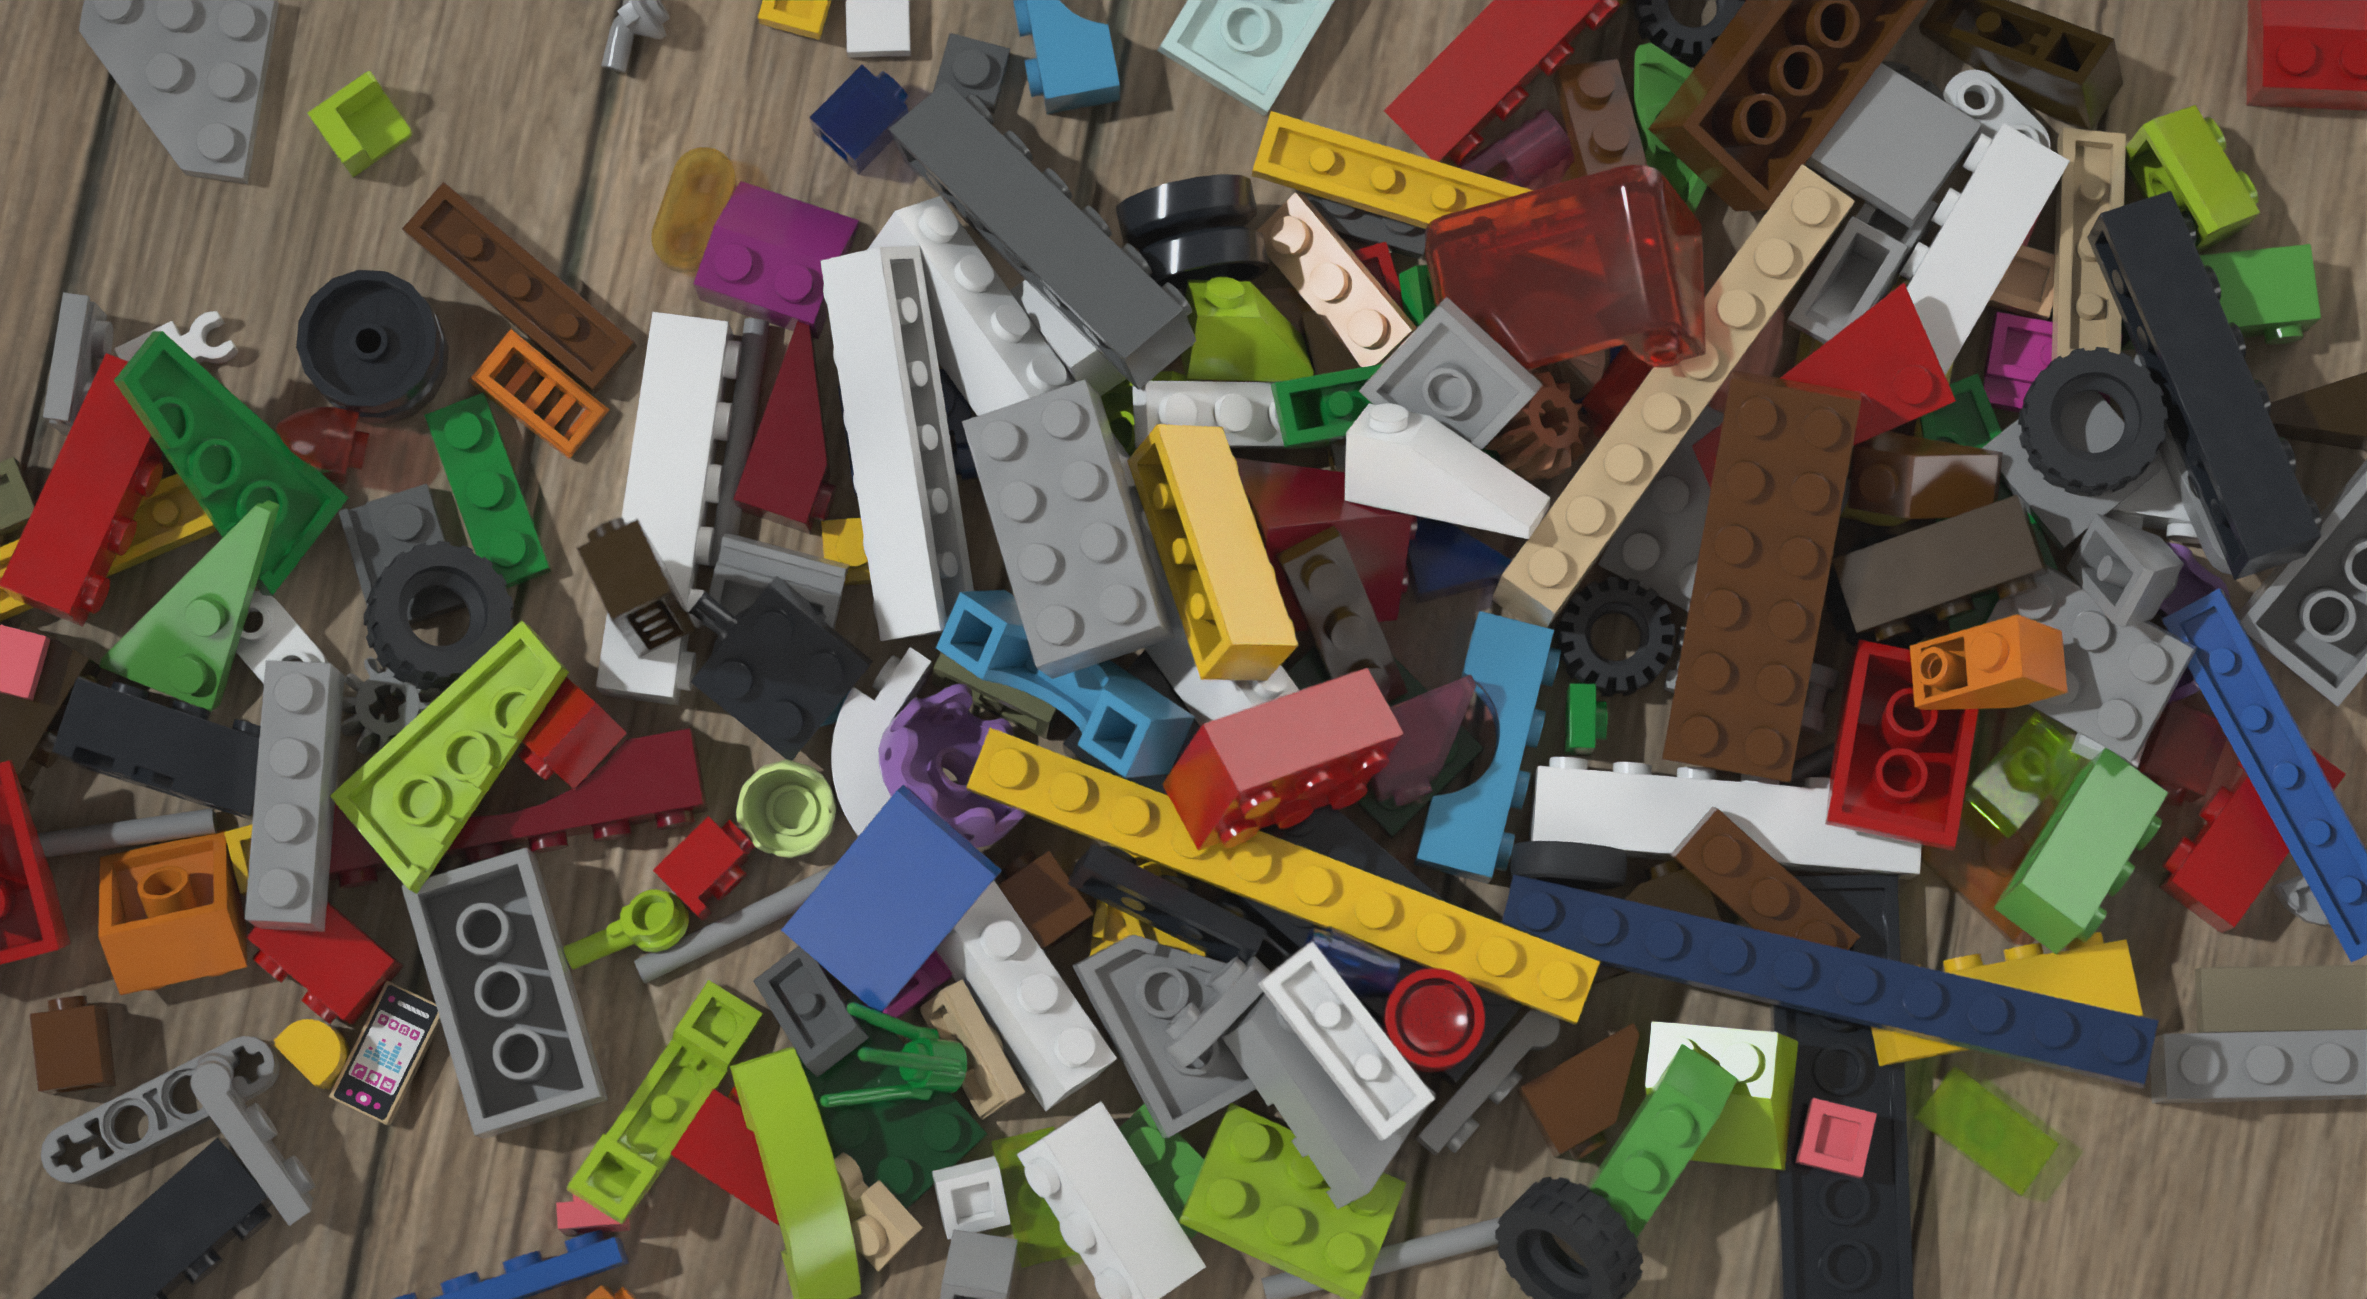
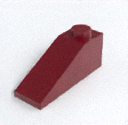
M797 321L733 500L736 506L742 509V512L810 534L815 519L824 522L827 519L834 502L837 486L829 483L831 471L814 339L810 326Z

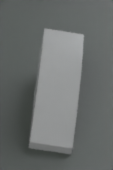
M1931 200L1910 229L1870 203L1865 202L1856 218L1852 216L1789 316L1787 324L1825 344L1838 332L1886 297L1901 275L1899 274L1917 243H1922L1933 227L1934 222L1931 219L1938 209V204Z

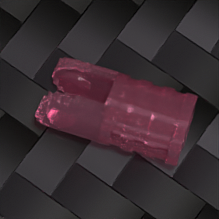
M1542 108L1535 113V117L1521 123L1520 127L1508 132L1504 138L1496 139L1490 145L1457 166V168L1483 175L1500 163L1507 173V176L1500 181L1527 188L1530 186L1531 181L1539 179L1547 170L1555 168L1563 159L1568 160L1574 154L1570 140L1562 127L1548 110Z

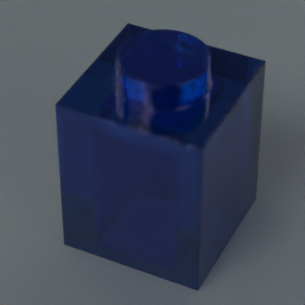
M861 64L809 117L813 133L859 175L893 140L889 128L909 112L908 106L904 103L909 96L889 74L881 71L877 76H874Z

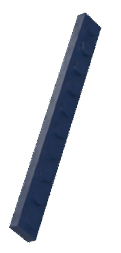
M1513 875L1502 920L1503 925L1600 961V965L2142 1089L2145 1085L2159 1021L1518 875Z

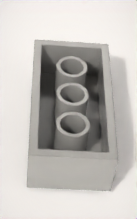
M1084 379L962 421L1036 668L1054 679L1175 638L1100 394Z
M2367 460L2320 514L2322 522L2321 537L2306 557L2276 566L2236 614L2246 633L2337 707L2367 673Z
M526 847L435 875L426 880L417 894L408 890L403 885L402 890L474 1135L487 1139L609 1101L536 855Z

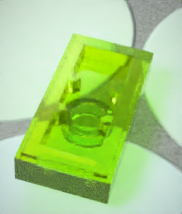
M2035 711L1965 789L1964 798L2009 839L2082 756L2071 752L2073 745Z
M1956 1066L1951 1067L1914 1117L1916 1121L2018 1197L2025 1193L2060 1145Z
M1054 1126L991 1141L994 1156L1000 1169L1014 1239L1018 1240L1017 1251L1021 1268L1079 1255L1063 1239L1060 1231V1222L1044 1197L1039 1196L1029 1185L1025 1176V1167L1017 1156L1018 1153L1054 1131Z

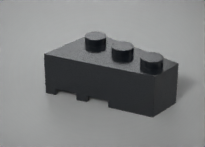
M77 677L52 749L53 753L80 768L253 821L260 738L259 725L234 719L232 728L208 721L211 712L203 708L174 700L172 707L168 708L148 701L150 693L114 681L111 688Z

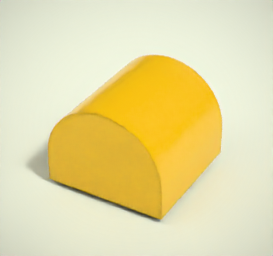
M303 1019L290 1024L273 1040L276 1043L274 1046L315 1087L321 1089L326 1088L330 1090L335 1085L350 1055V1047L344 1035L336 1028L314 1019Z

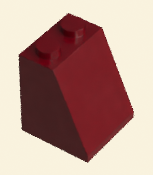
M1235 458L1250 508L1254 513L1267 557L1274 568L1276 582L1295 632L1305 631L1308 628L1276 554L1332 526L1337 529L1343 538L1378 622L1397 620L1401 594L1406 593L1409 585L1406 559L1409 541L1415 538L1417 532L1416 515L1344 501L1345 472Z

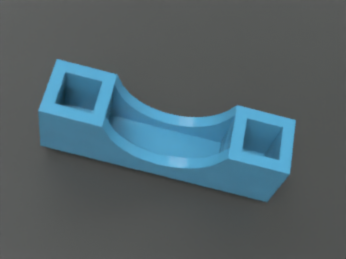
M1013 0L1019 37L1032 35L1036 58L1024 60L1031 97L1043 95L1046 114L1120 101V83L1109 26L1107 24L1090 21L1076 15L1060 0Z
M1006 590L960 592L936 646L937 650L981 680L1003 684L1024 691L1060 710L1078 726L1082 733L1077 745L1125 778L1169 774L1195 718L1111 660L1054 679L1047 676L1036 668L1015 596Z
M1479 611L1475 620L1460 681L1481 698L1491 714L1496 734L1494 757L1487 771L1470 786L1454 793L1432 796L1414 865L1486 884L1492 879L1494 869L1506 872L1515 834L1504 832L1509 808L1522 809L1530 779V772L1519 770L1525 746L1533 748L1538 746L1546 711L1535 708L1540 685L1552 687L1561 655L1560 649L1550 647L1554 633L1553 629Z

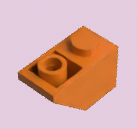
M2018 614L1910 645L1914 704L1916 708L1921 710L2015 708L2068 693L2062 631Z

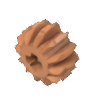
M1550 371L1532 374L1543 385L1485 448L1487 450H1496L1500 455L1499 463L1511 471L1514 470L1515 474L1524 480L1533 481L1545 477L1551 479L1564 473L1566 468L1571 467V463L1577 461L1580 455L1585 453L1580 439L1583 438L1590 428L1581 422L1578 416V412L1584 404L1573 403L1569 398L1570 383L1555 384Z

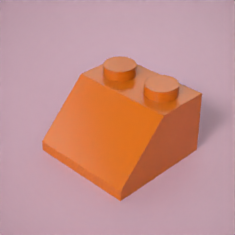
M226 829L219 830L215 834L188 837L100 857L98 937L120 995L143 990H157L166 985L206 976H220L229 971L247 967V927L239 887L224 834Z

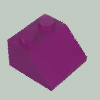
M740 181L713 227L693 283L697 295L701 301L752 318L766 320L770 324L794 331L797 321L810 326L813 338L819 340L828 315V306L823 293L824 281L820 261L849 254L860 221Z

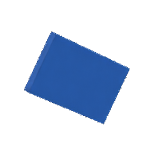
M902 785L781 931L871 1009L883 1012L1002 870L908 788Z

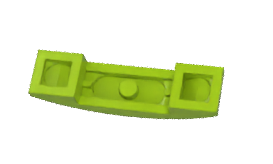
M708 980L674 1029L672 1039L608 1133L606 1135L602 1134L567 1185V1190L620 1224H623L673 1157L670 1155L671 1151L713 1088L718 1090L731 1069L730 1066L734 1065L756 1029L763 1013Z
M788 1047L730 1066L746 1127L755 1134L786 1250L781 1251L793 1299H848L860 1295L861 1287L855 1244L840 1179L819 1110L795 1048Z

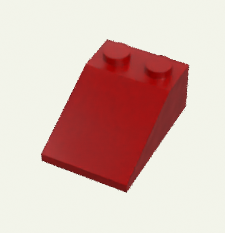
M2248 0L2247 106L2367 111V0Z
M1860 639L1857 642L1847 664L1838 714L1825 824L1954 851L1979 709L1921 710L1916 708L1914 704L1911 655L1908 649Z
M12 760L0 763V965L59 950L71 944L56 885Z

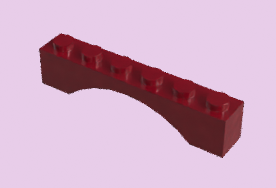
M688 728L628 739L602 767L581 782L574 790L571 789L543 804L512 813L470 817L441 860L466 856L467 865H471L503 855L506 848L529 844L532 853L556 851L569 846L567 837L593 833V839L596 842L615 840L632 835L631 825L656 821L658 830L692 825L695 823V813L709 811L696 736ZM335 803L329 880H338L340 888H355L377 883V872L391 870V868ZM440 861L432 873L442 870Z

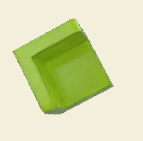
M371 71L365 72L307 113L353 178L412 136V130L387 97Z

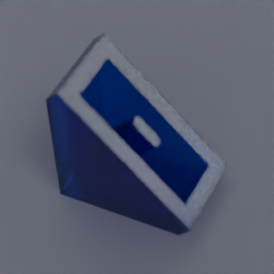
M1416 516L1417 532L1415 538L1409 541L1406 564L1415 602L1418 604L1496 585L1513 560L1448 522Z

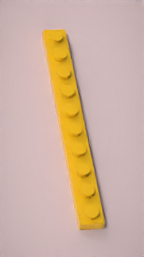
M991 727L966 787L969 792L1112 847L1119 848L1130 854L1427 968H1441L1453 971L1467 979L1473 986L1572 1024L1578 1022L1600 961L1261 831H1258L1248 841L1232 848H1225L1222 843L1198 851L1168 795Z

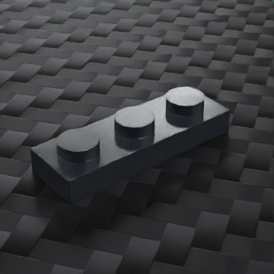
M1092 844L1077 861L1067 883L1225 963H1228L1235 957H1238L1243 963L1251 959L1258 952L1267 931L1252 923L1251 916L1244 910L1230 904L1220 903L1216 905L1195 895L1193 887L1184 880L1171 875L1157 876L1137 866L1135 858L1129 853L1112 846L1099 847Z

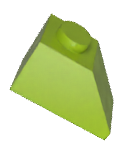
M1216 277L1211 280H1187L1185 299L1192 308V313L1187 318L1197 340L1180 355L1187 379L1280 382L1313 376L1314 371L1303 336L1250 281H1237L1228 277Z

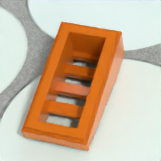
M512 329L501 338L467 380L480 392H484L486 397L567 459L574 455L609 412L606 406ZM513 355H515L524 363L506 385L502 387L494 379ZM535 370L544 379L527 400L522 403L514 395ZM557 387L565 394L548 415L541 419L534 411L551 390ZM576 402L585 410L562 436L554 427Z

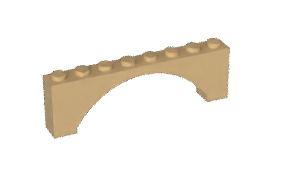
M1802 164L1502 574L1492 597L1493 601L1522 622L1549 628L1711 399L1833 239L1855 201L1805 165Z

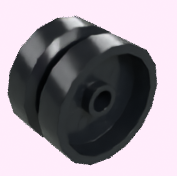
M1218 174L1169 182L1132 195L1116 206L1122 242L1141 249L1139 251L1140 255L1152 270V274L1149 276L1160 287L1169 282L1178 289L1184 298L1187 280H1211L1216 277H1228L1237 281H1251L1269 270L1263 233L1244 227L1257 215L1252 183L1248 177L1234 174Z
M356 270L332 278L311 296L298 321L296 348L304 373L336 411L358 422L390 424L414 416L435 398L447 375L449 345L440 320L434 314L428 302L411 283L389 272ZM379 340L381 342L380 347L375 352L370 353L367 346Z

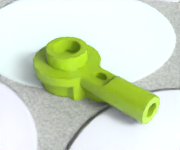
M658 889L646 890L638 894L629 905L622 907L620 919L610 923L606 929L564 946L566 959L574 970L633 944L647 952L656 953L667 950L677 944L685 934L689 924L688 910L683 901L672 892Z

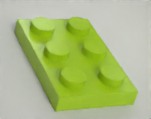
M1230 1103L1224 1111L1178 1223L1344 1299H1360L1407 1183L1383 1172L1368 1194L1337 1209L1326 1193L1331 1188L1309 1155L1303 1158L1293 1144L1292 1140L1296 1136L1292 1130Z

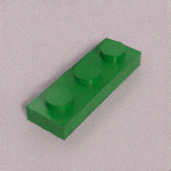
M480 393L424 414L476 555L481 558L485 556L493 563L492 568L498 575L502 574L507 583L506 589L552 572L485 393Z

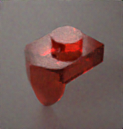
M314 407L294 413L277 424L276 431L290 451L305 463L321 469V473L328 480L347 484L351 468L363 469L370 433L359 431L361 425L359 412L337 407Z

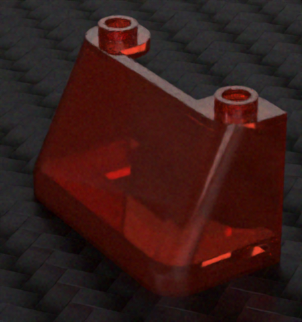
M1634 164L1612 168L1443 215L1432 220L1426 227L1425 257L1435 307L1448 297L1526 370L1624 344L1640 360L1658 368L1672 367L1682 360L1706 355L1702 224L1665 176L1657 169L1646 165Z

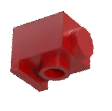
M708 816L653 871L704 922L712 914L704 903L712 895L721 901L743 881L747 874L741 867L749 860L747 855L756 847L730 819L720 828Z

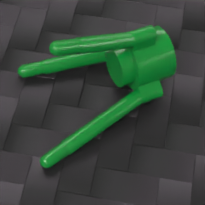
M851 1002L846 1008L850 1015L912 1040V1042L904 1046L902 1052L872 1048H861L858 1052L859 1059L863 1061L898 1066L901 1077L908 1082L907 1084L825 1094L821 1097L820 1103L823 1107H834L905 1098L929 1100L933 1091L956 1092L961 1087L967 1071L965 1048L957 1041L939 1039L937 1029L915 1026L875 1009Z

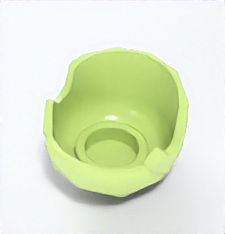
M786 759L763 765L743 784L736 809L737 822L741 824L753 845L759 850L780 857L793 858L813 852L831 834L837 802L831 786L820 772L812 766Z

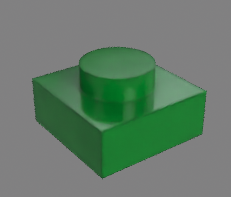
M1570 684L1565 692L1564 755L1590 756L1595 749V739L1606 740L1607 702L1596 701V684Z

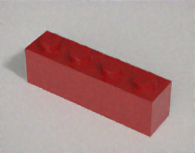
M1493 0L1407 86L1384 112L1431 160L1447 165L1453 161L1457 166H1460L1484 143L1485 139L1479 133L1496 116L1502 121L1510 118L1530 96L1524 88L1541 71L1547 76L1555 73L1575 51L1569 43L1586 26L1592 31L1600 28L1617 11L1620 3L1617 0Z
M108 353L105 354L0 580V587L13 599L81 627L84 626L89 613L96 614L103 606L110 588V579L106 576L116 555L122 556L129 549L137 528V522L133 519L143 496L149 498L155 492L163 473V463L160 462L163 451L114 382V379L128 361Z

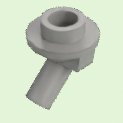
M623 0L622 7L617 10L619 15L614 19L610 27L601 67L618 72H626L635 34L655 39L666 37L662 24L668 21L670 17L661 0Z

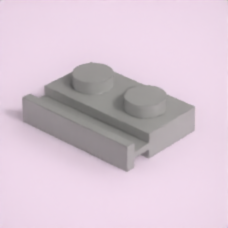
M63 293L43 413V418L49 420V423L62 435L69 434L99 369L100 359H103L106 353H111L113 343L112 322L106 321L107 314L95 302L90 301L89 296Z
M730 533L722 536L718 563L715 566L709 596L736 616L740 611L753 605L766 587L778 576L827 616L824 622L833 629L835 628L845 578L850 565Z

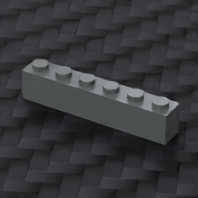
M944 82L889 128L904 162L1139 390L1197 341L1187 318L1192 313L1191 306L1171 283L1167 282L1160 287L1149 276L1152 274L1151 268L1134 247L1126 244L1120 249L1109 238L1112 235L1110 228L1092 207L1087 205L1084 209L1080 210L1071 202V191L1052 169L1047 168L1041 173L1031 163L1033 160L1031 152L1015 133L1009 130L1002 135L992 126L995 123L994 118L975 95L970 93L966 98H963L949 83Z

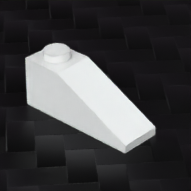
M1369 403L1346 433L1344 501L1526 539L1530 538L1550 509V497L1429 415L1409 412L1406 408L1397 404L1384 403L1374 405Z

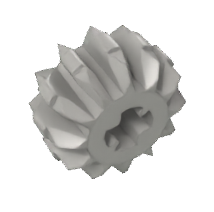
M369 657L365 659L364 665L370 678L363 682L358 676L349 673L344 679L346 684L358 693L356 697H343L342 711L356 714L341 724V731L347 737L362 733L358 739L356 749L367 756L375 750L379 743V750L383 748L431 704L430 700L438 697L443 691L439 692V688H429L426 691L415 688L416 685L407 681L402 683L393 677L395 674L388 668L386 672H383L377 660ZM393 694L402 702L406 697V702L398 707L401 716L399 719L392 722L384 714L379 718L378 714L386 709L384 698Z

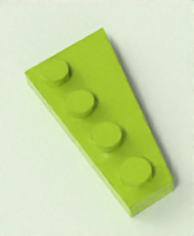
M523 621L518 623L330 795L407 889L416 894L420 891L569 673L567 668L535 631Z

